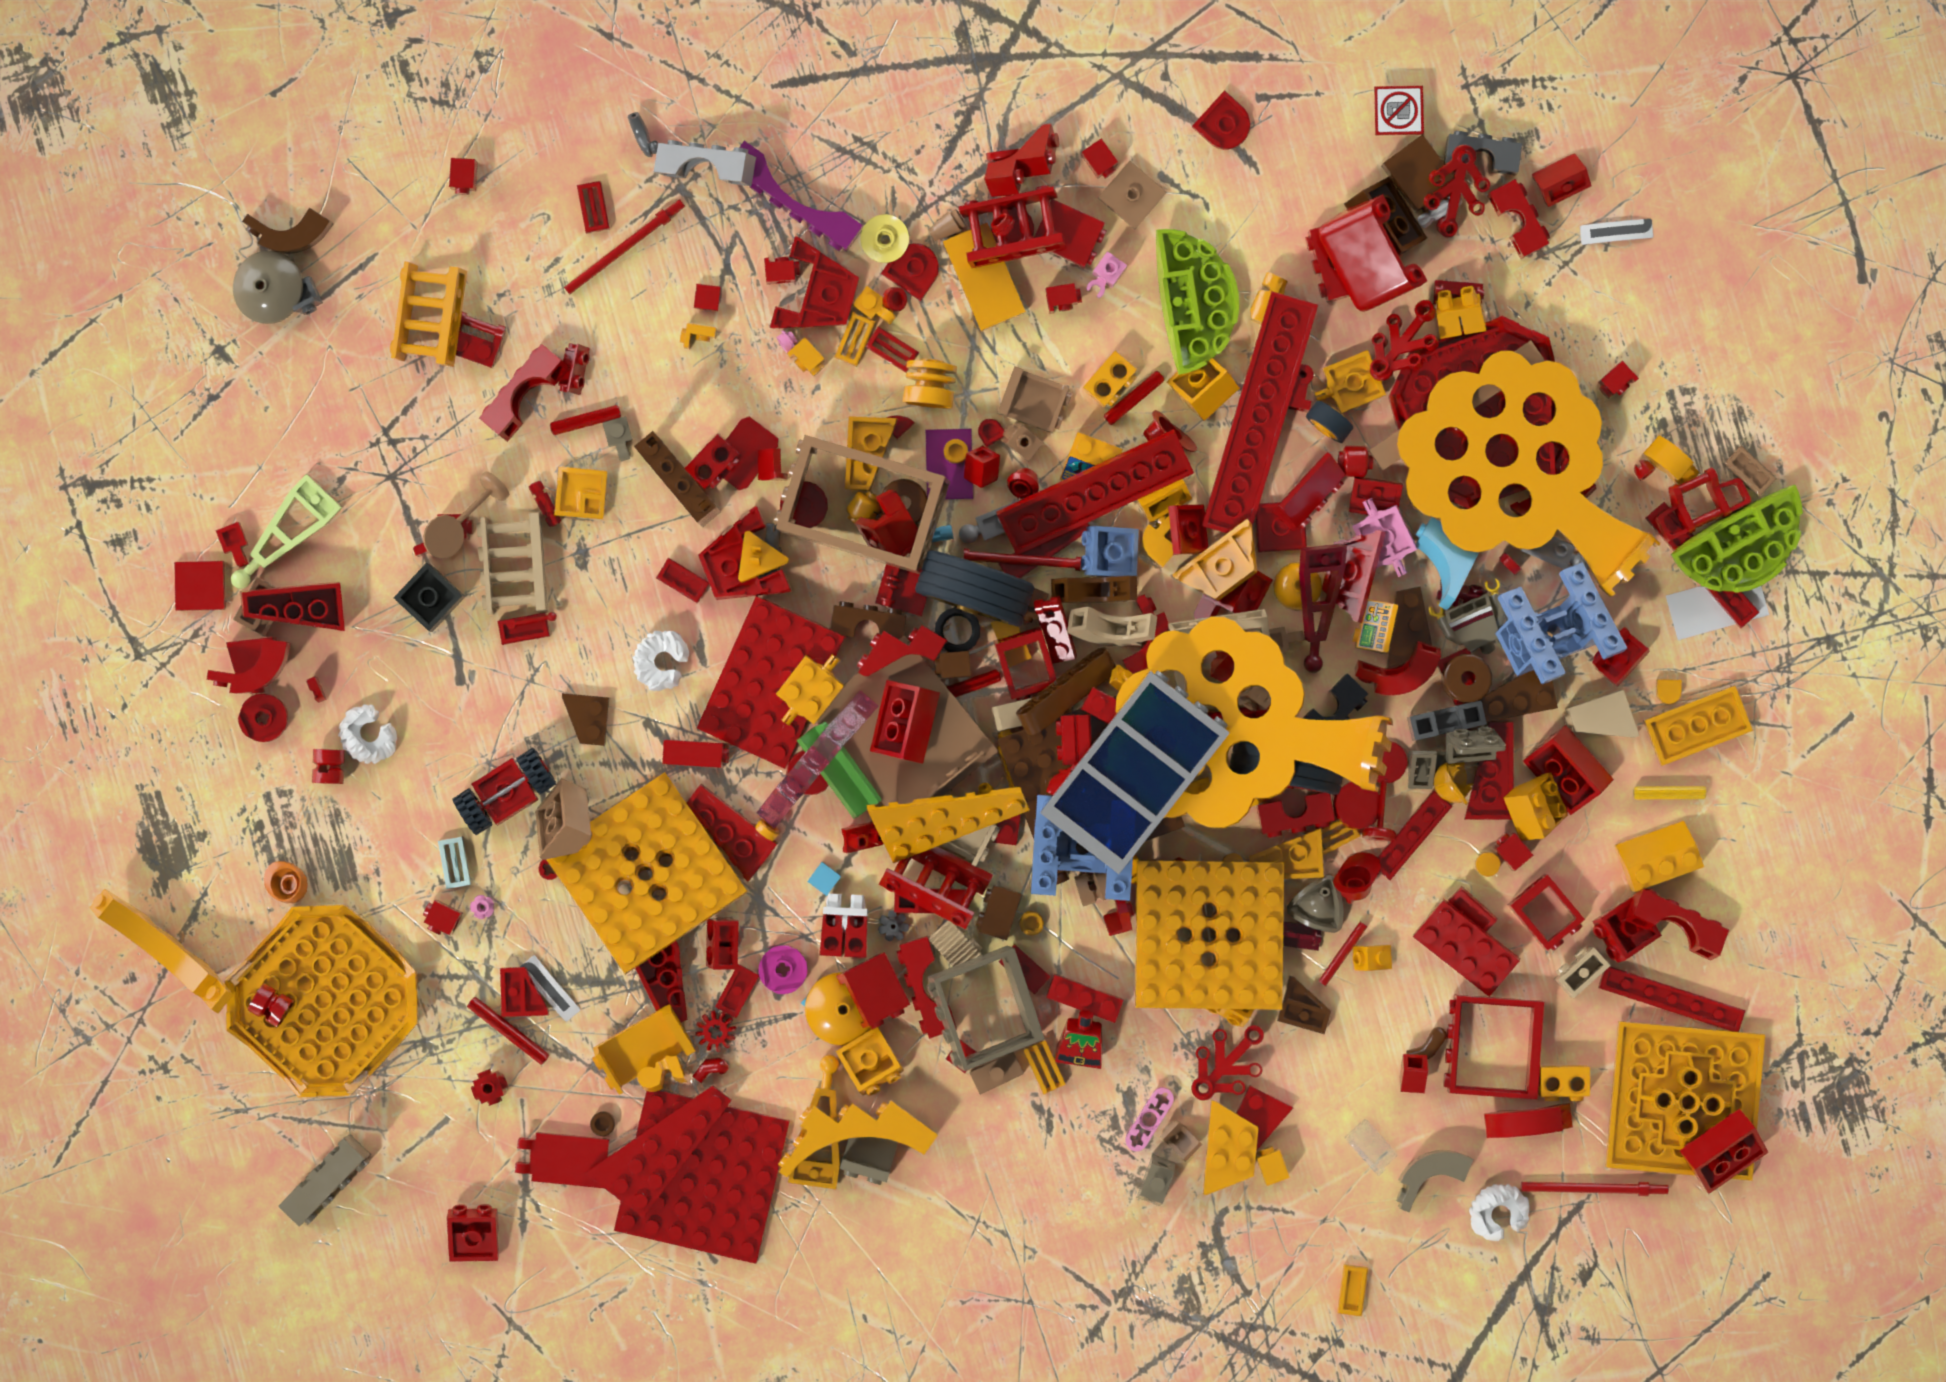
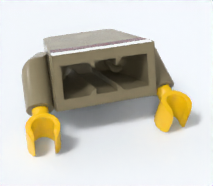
M1496 578L1497 587L1495 589H1489L1487 580L1485 582L1486 589L1491 592L1490 597L1487 593L1448 611L1440 607L1439 613H1435L1432 606L1429 607V613L1438 618L1437 623L1448 640L1458 645H1464L1467 650L1479 647L1483 654H1489L1495 650L1493 641L1498 639L1495 633L1504 625L1506 615L1498 600L1500 583Z

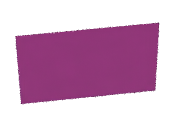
M972 428L925 430L926 471L945 476L950 481L945 500L973 499V483L964 478L965 460L959 464H953L947 461L944 456V447L952 439L962 440L967 445L968 452L972 451ZM927 482V499L931 488H928L929 482Z

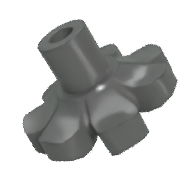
M894 910L888 912V917L882 915L879 921L883 925L878 927L879 933H886L885 939L887 941H892L894 936L897 940H902L904 938L902 931L907 932L909 930V925L903 923L906 920V916L903 913L897 916Z

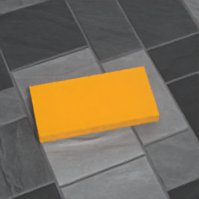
M988 222L980 225L984 247H995L997 243ZM971 229L943 241L980 331L1026 313L1005 262L977 268L970 267L966 253L972 252L974 248Z

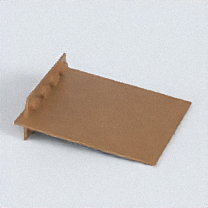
M905 636L899 639L908 646L910 645ZM915 654L906 655L868 677L856 673L854 677L844 684L845 687L817 722L818 724L826 722L881 797L882 803L885 806H889V802L898 801V804L912 803L914 799L944 796L998 752L921 655ZM886 680L940 692L923 764L870 752Z

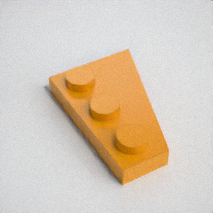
M1322 828L1249 856V862H1284V879L1324 877Z

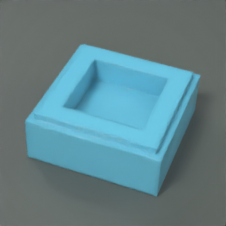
M821 862L807 882L827 896L841 876Z

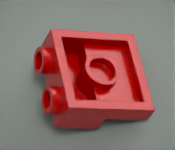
M1633 896L1592 921L1594 924V934L1597 938L1604 940L1607 945L1606 953L1608 957L1616 960L1617 963L1627 960L1662 936L1656 925L1645 930L1625 920Z
M459 1204L453 1206L452 1209H448L449 1262L498 1261L499 1226L497 1208H492L489 1204H482L477 1209H467L466 1205Z

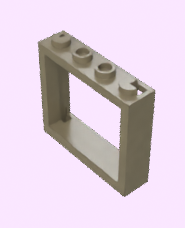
M1007 945L928 976L930 984L927 985V989L931 998H935L937 1004L935 1013L939 1021L943 1022L945 1029L942 1030L946 1043H950L952 1063L963 1071L1044 1040L1015 948ZM1002 959L1026 1033L965 1057L940 982Z

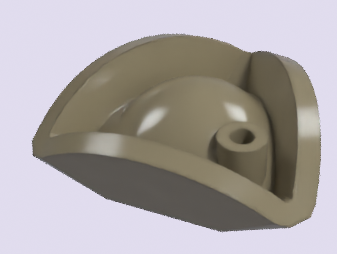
M1325 875L1301 890L1288 904V914L1311 928L1331 933L1338 932L1342 928L1344 908L1342 895L1333 884L1334 877Z

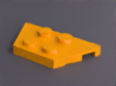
M1246 519L1172 574L1173 577L1217 601L1222 599L1257 573L1251 522Z
M1211 1100L1203 1195H1209L1252 1178L1255 1172L1258 1127L1215 1100Z

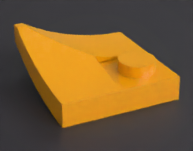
M558 466L554 515L603 519L607 471Z

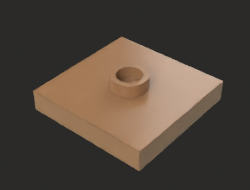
M1129 161L1098 199L1135 230L1167 192Z

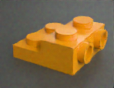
M878 1027L871 1029L836 1051L862 1096L865 1094L872 1096L878 1093L880 1085L887 1081L889 1084L896 1082L901 1078L900 1073L904 1071Z

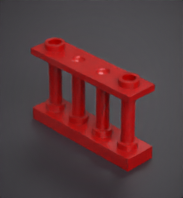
M1042 185L1036 187L1033 191L982 202L972 200L965 202L963 206H958L962 217H969L974 244L972 252L966 253L970 267L977 268L1067 249L1062 232L1058 233L1054 227L1050 199L1058 198L1054 186ZM1036 202L1041 204L1045 234L1038 238L1031 236L1026 209L1027 204ZM1016 207L1022 237L1020 241L1010 243L1007 241L1006 235L997 236L998 243L995 247H984L978 215L993 212V218L995 219L998 215L1003 214L1002 210Z
M937 846L900 860L894 871L887 868L878 885L935 913L954 925L966 929L975 913L968 908L976 892L981 895L984 894L993 874L977 866L975 867L971 863ZM911 859L924 865L916 882L903 876ZM932 870L946 876L938 893L924 887ZM954 881L968 887L960 904L946 898Z

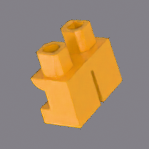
M1473 286L1460 289L1461 297L1452 298L1451 291L1448 290L1438 292L1436 314L1440 339L1462 335V324L1464 334L1486 331V317L1481 305L1480 294H1476Z

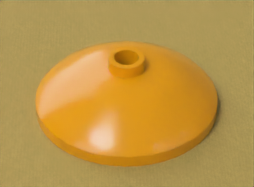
M843 972L831 973L819 979L810 989L805 1002V1016L809 1027L816 1036L833 1045H847L871 1030L870 1026L862 1028L861 1023L864 1021L845 983L840 985L836 977ZM845 1005L847 1012L840 1014L838 1012L839 1006Z

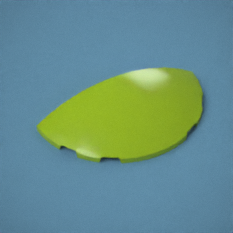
M1157 229L1156 260L1161 306L1173 359L1178 374L1181 375L1207 365L1211 358L1220 354L1231 339L1230 335L1233 327L1238 321L1239 292L1228 263L1223 262L1216 253L1217 250L1204 239H1197L1188 235L1185 231Z
M1791 485L1756 500L1711 524L1672 552L1673 560L1687 577L1711 590L1719 592H1744L1764 585L1783 570L1787 565L1786 560L1791 551L1797 548L1800 540L1801 531L1799 523L1803 510L1796 485Z

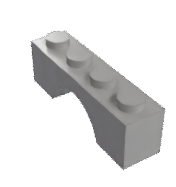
M668 140L667 144L658 143L653 172L662 176L686 179L689 172L696 165L703 162H712L717 169L720 180L729 184L751 186L756 157L748 154V150L734 147L733 151H727L726 147L712 145L711 149L704 148V145L690 142L689 146H682V142Z

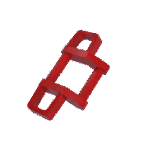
M1710 467L1704 470L1703 474L1680 485L1670 486L1668 489L1672 507L1655 518V522L1664 540L1669 542L1684 534L1689 535L1695 532L1696 528L1719 517L1725 518L1731 515L1732 511L1749 504L1751 497L1742 479L1736 478L1719 484L1715 469ZM1706 483L1707 490L1716 509L1691 519L1684 504L1683 494ZM1735 485L1742 497V502L1729 507L1721 488ZM1672 511L1675 512L1683 528L1682 531L1673 535L1669 533L1663 521V518Z

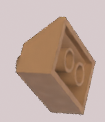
M563 778L559 780L535 811L539 857L543 860L578 853L583 845L589 843L592 836L586 789Z

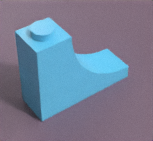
M1431 517L1427 524L1422 523L1417 530L1415 536L1419 538L1416 545L1418 549L1430 558L1438 570L1442 582V597L1439 606L1448 610L1459 594L1479 552L1464 551L1452 544L1444 534L1441 522Z

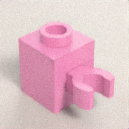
M1107 251L1093 271V275L1097 279L1090 281L1086 290L1089 291L1094 285L1099 286L1100 292L1097 298H1101L1105 292V285L1113 288L1126 270L1127 265Z

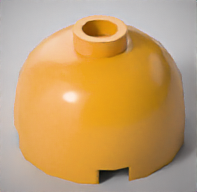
M1300 562L1289 563L1282 567L1276 574L1273 583L1274 595L1284 607L1295 611L1302 610L1299 580ZM1311 573L1312 601L1316 602L1321 595L1322 581L1318 573Z

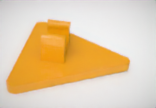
M746 531L738 579L740 582H745L787 564L789 559L750 531Z

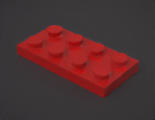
M1444 898L1413 934V938L1489 997L1521 959Z

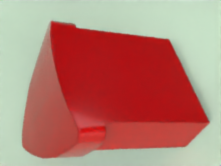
M781 448L758 450V480L787 481V473H781Z

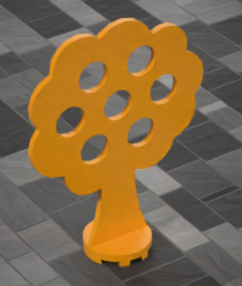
M1513 351L1497 352L1483 363L1479 374L1462 371L1449 374L1437 382L1429 394L1427 411L1416 413L1406 420L1398 433L1397 448L1399 456L1409 468L1406 489L1410 501L1424 515L1440 518L1444 534L1452 544L1464 551L1478 553L1490 550L1503 541L1515 548L1530 550L1546 544L1552 539L1558 529L1582 555L1597 580L1599 588L1609 597H1612L1616 594L1612 588L1617 583L1628 582L1635 575L1631 569L1636 565L1645 564L1651 557L1647 553L1652 545L1657 547L1661 544L1650 533L1617 520L1591 503L1580 493L1590 488L1596 482L1603 468V455L1597 443L1601 432L1602 420L1599 409L1593 401L1581 394L1576 376L1568 367L1559 362L1544 361L1531 366L1518 353ZM1494 385L1503 392L1506 400L1505 408L1497 417L1484 418L1474 410L1472 404L1473 395L1481 386ZM1538 392L1550 396L1556 407L1555 416L1552 421L1543 426L1529 423L1524 417L1522 410L1526 398ZM1448 427L1458 428L1463 431L1468 441L1467 451L1464 456L1454 461L1445 460L1440 457L1434 445L1437 434L1442 429ZM1506 434L1516 441L1519 449L1518 457L1510 466L1496 467L1487 459L1485 453L1486 444L1494 435ZM1558 442L1567 449L1569 463L1560 474L1549 475L1538 467L1536 454L1544 443ZM1469 476L1480 485L1481 498L1473 508L1459 509L1449 500L1448 488L1455 478ZM1521 484L1530 492L1532 498L1531 507L1523 516L1510 517L1501 510L1498 502L1499 494L1507 485Z
M1210 617L1200 621L1189 634L1174 630L1164 632L1155 637L1149 645L1146 655L1148 669L1137 672L1122 684L1116 697L1117 714L1150 671L1154 674L1157 670L1161 673L1177 671L1187 681L1186 692L1189 696L1186 699L1193 704L1198 701L1203 706L1217 708L1222 714L1223 721L1228 724L1226 730L1230 732L1206 763L1212 773L1210 786L1200 794H1190L1184 791L1164 817L1175 818L1188 813L1197 823L1209 828H1227L1239 823L1249 813L1254 799H1270L1281 794L1291 784L1295 774V761L1313 764L1330 770L1357 784L1362 789L1376 792L1379 791V788L1375 785L1378 775L1385 776L1387 766L1382 762L1384 751L1390 752L1392 742L1386 737L1387 725L1393 726L1392 718L1379 715L1351 720H1309L1298 718L1297 715L1303 708L1305 697L1303 683L1293 670L1285 666L1280 647L1269 636L1260 632H1245L1235 621L1225 617ZM1215 651L1228 653L1234 661L1232 676L1221 684L1207 681L1202 673L1204 659ZM1151 682L1121 719L1144 738L1152 728L1157 726L1169 728L1176 738L1175 749L1169 757L1182 767L1190 762L1200 761L1219 737L1218 734L1209 739L1197 737L1190 726L1192 714L1177 702H1162L1155 693V685ZM1250 686H1261L1270 694L1271 706L1262 717L1248 718L1240 712L1238 707L1240 694ZM1119 729L1113 735L1108 746V761L1112 771L1122 781L1136 786L1138 797L1146 809L1158 815L1180 787L1179 774L1162 760L1149 757L1145 752L1144 746L1122 729ZM1243 741L1253 743L1260 753V761L1257 768L1248 774L1233 772L1227 763V754L1234 744Z

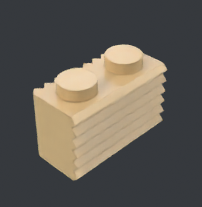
M947 921L928 939L952 967L981 956L982 954L979 951L983 948L974 938L969 941L963 934L966 929Z

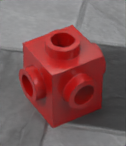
M491 1069L478 1073V1078L473 1081L474 1086H471L475 1100L479 1099L481 1104L487 1102L489 1106L503 1101L501 1096L507 1094L506 1089L508 1088L505 1076L500 1075L499 1070L492 1073ZM485 1084L492 1086V1092L487 1093L485 1091Z

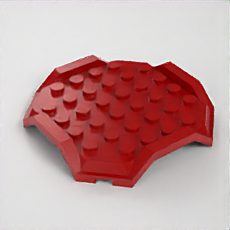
M1500 316L1486 322V331L1464 334V331H1462V335L1438 340V347L1433 351L1423 348L1409 352L1406 358L1413 353H1417L1422 357L1424 365L1419 370H1413L1410 367L1401 369L1388 396L1397 429L1400 430L1404 422L1414 414L1427 411L1429 394L1437 382L1449 374L1462 371L1479 374L1483 363L1497 352H1515L1529 341H1532L1545 361L1555 362L1550 337L1535 330H1530L1505 316ZM1419 359L1414 360L1412 364L1417 363ZM1499 391L1474 408V410L1484 418L1497 417L1505 408L1506 400L1503 392ZM1551 398V411L1553 419L1555 416L1556 407L1554 401ZM1448 427L1437 434L1434 445L1440 457L1445 460L1454 461L1464 456L1467 451L1468 441L1463 431L1458 428ZM1494 435L1486 444V457L1496 467L1510 466L1518 457V445L1509 435ZM1553 442L1555 472L1557 475L1565 470L1569 461V454L1562 444ZM1469 476L1457 477L1449 485V500L1465 509L1473 508L1481 498L1480 485ZM1521 484L1507 485L1499 494V499L1524 491L1527 488Z

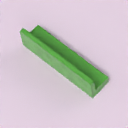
M826 722L814 726L797 739V742L853 819L859 817L867 810L866 805H876L882 801Z

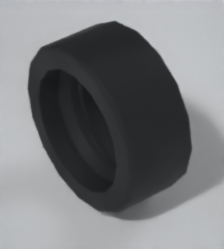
M957 607L947 609L938 617L934 633L946 639L943 633L946 621L954 616L966 618L972 627V635L969 640L960 645L947 641L943 649L949 652L969 651L980 638L981 627L977 617L974 614L957 609Z

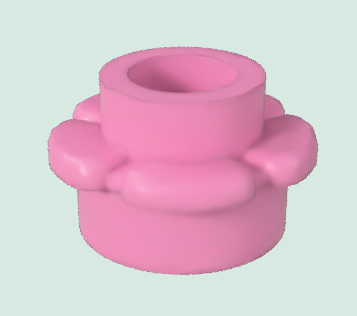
M782 330V334L776 338L783 350L788 353L798 342L791 331L786 333Z
M478 895L471 902L470 910L474 912L476 918L484 919L493 914L494 902L490 897Z

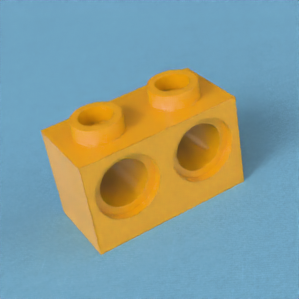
M1114 351L1082 389L1103 408L1107 404L1112 407L1121 397L1118 394L1121 388L1125 386L1128 389L1137 377L1134 374L1137 369L1117 351ZM1120 365L1126 369L1125 377L1117 378L1113 375L1112 370L1115 366ZM1107 384L1110 387V394L1104 397L1100 396L1096 391L1097 386Z
M1587 1065L1540 1066L1538 1095L1545 1097V1101H1559V1097H1569V1101H1584V1097L1590 1096V1067ZM1550 1077H1555L1558 1081L1557 1087L1553 1090H1548L1546 1087V1081ZM1574 1077H1580L1582 1080V1086L1577 1090H1573L1570 1086V1082Z

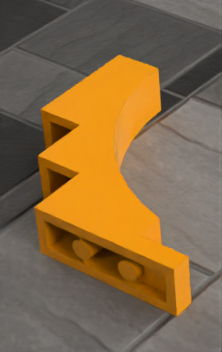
M104 889L101 894L95 897L89 908L97 918L147 952L177 977L192 993L202 998L211 1010L219 1014L233 996V993L207 962L186 950L175 937L157 927L148 915L107 889Z

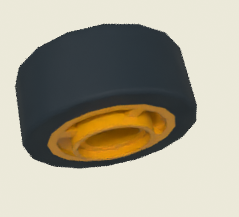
M1317 400L1306 414L1308 421L1318 431L1339 443H1343L1353 430V425L1343 414L1322 401Z

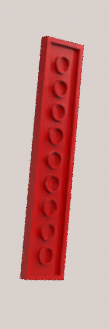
M1271 291L1202 523L1203 527L1229 533L1246 519L1251 522L1253 527L1318 304Z

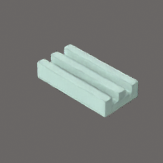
M463 837L438 841L446 889L471 885ZM457 842L459 846V852L465 881H461L459 867L454 843ZM446 844H449L455 883H451L445 850Z

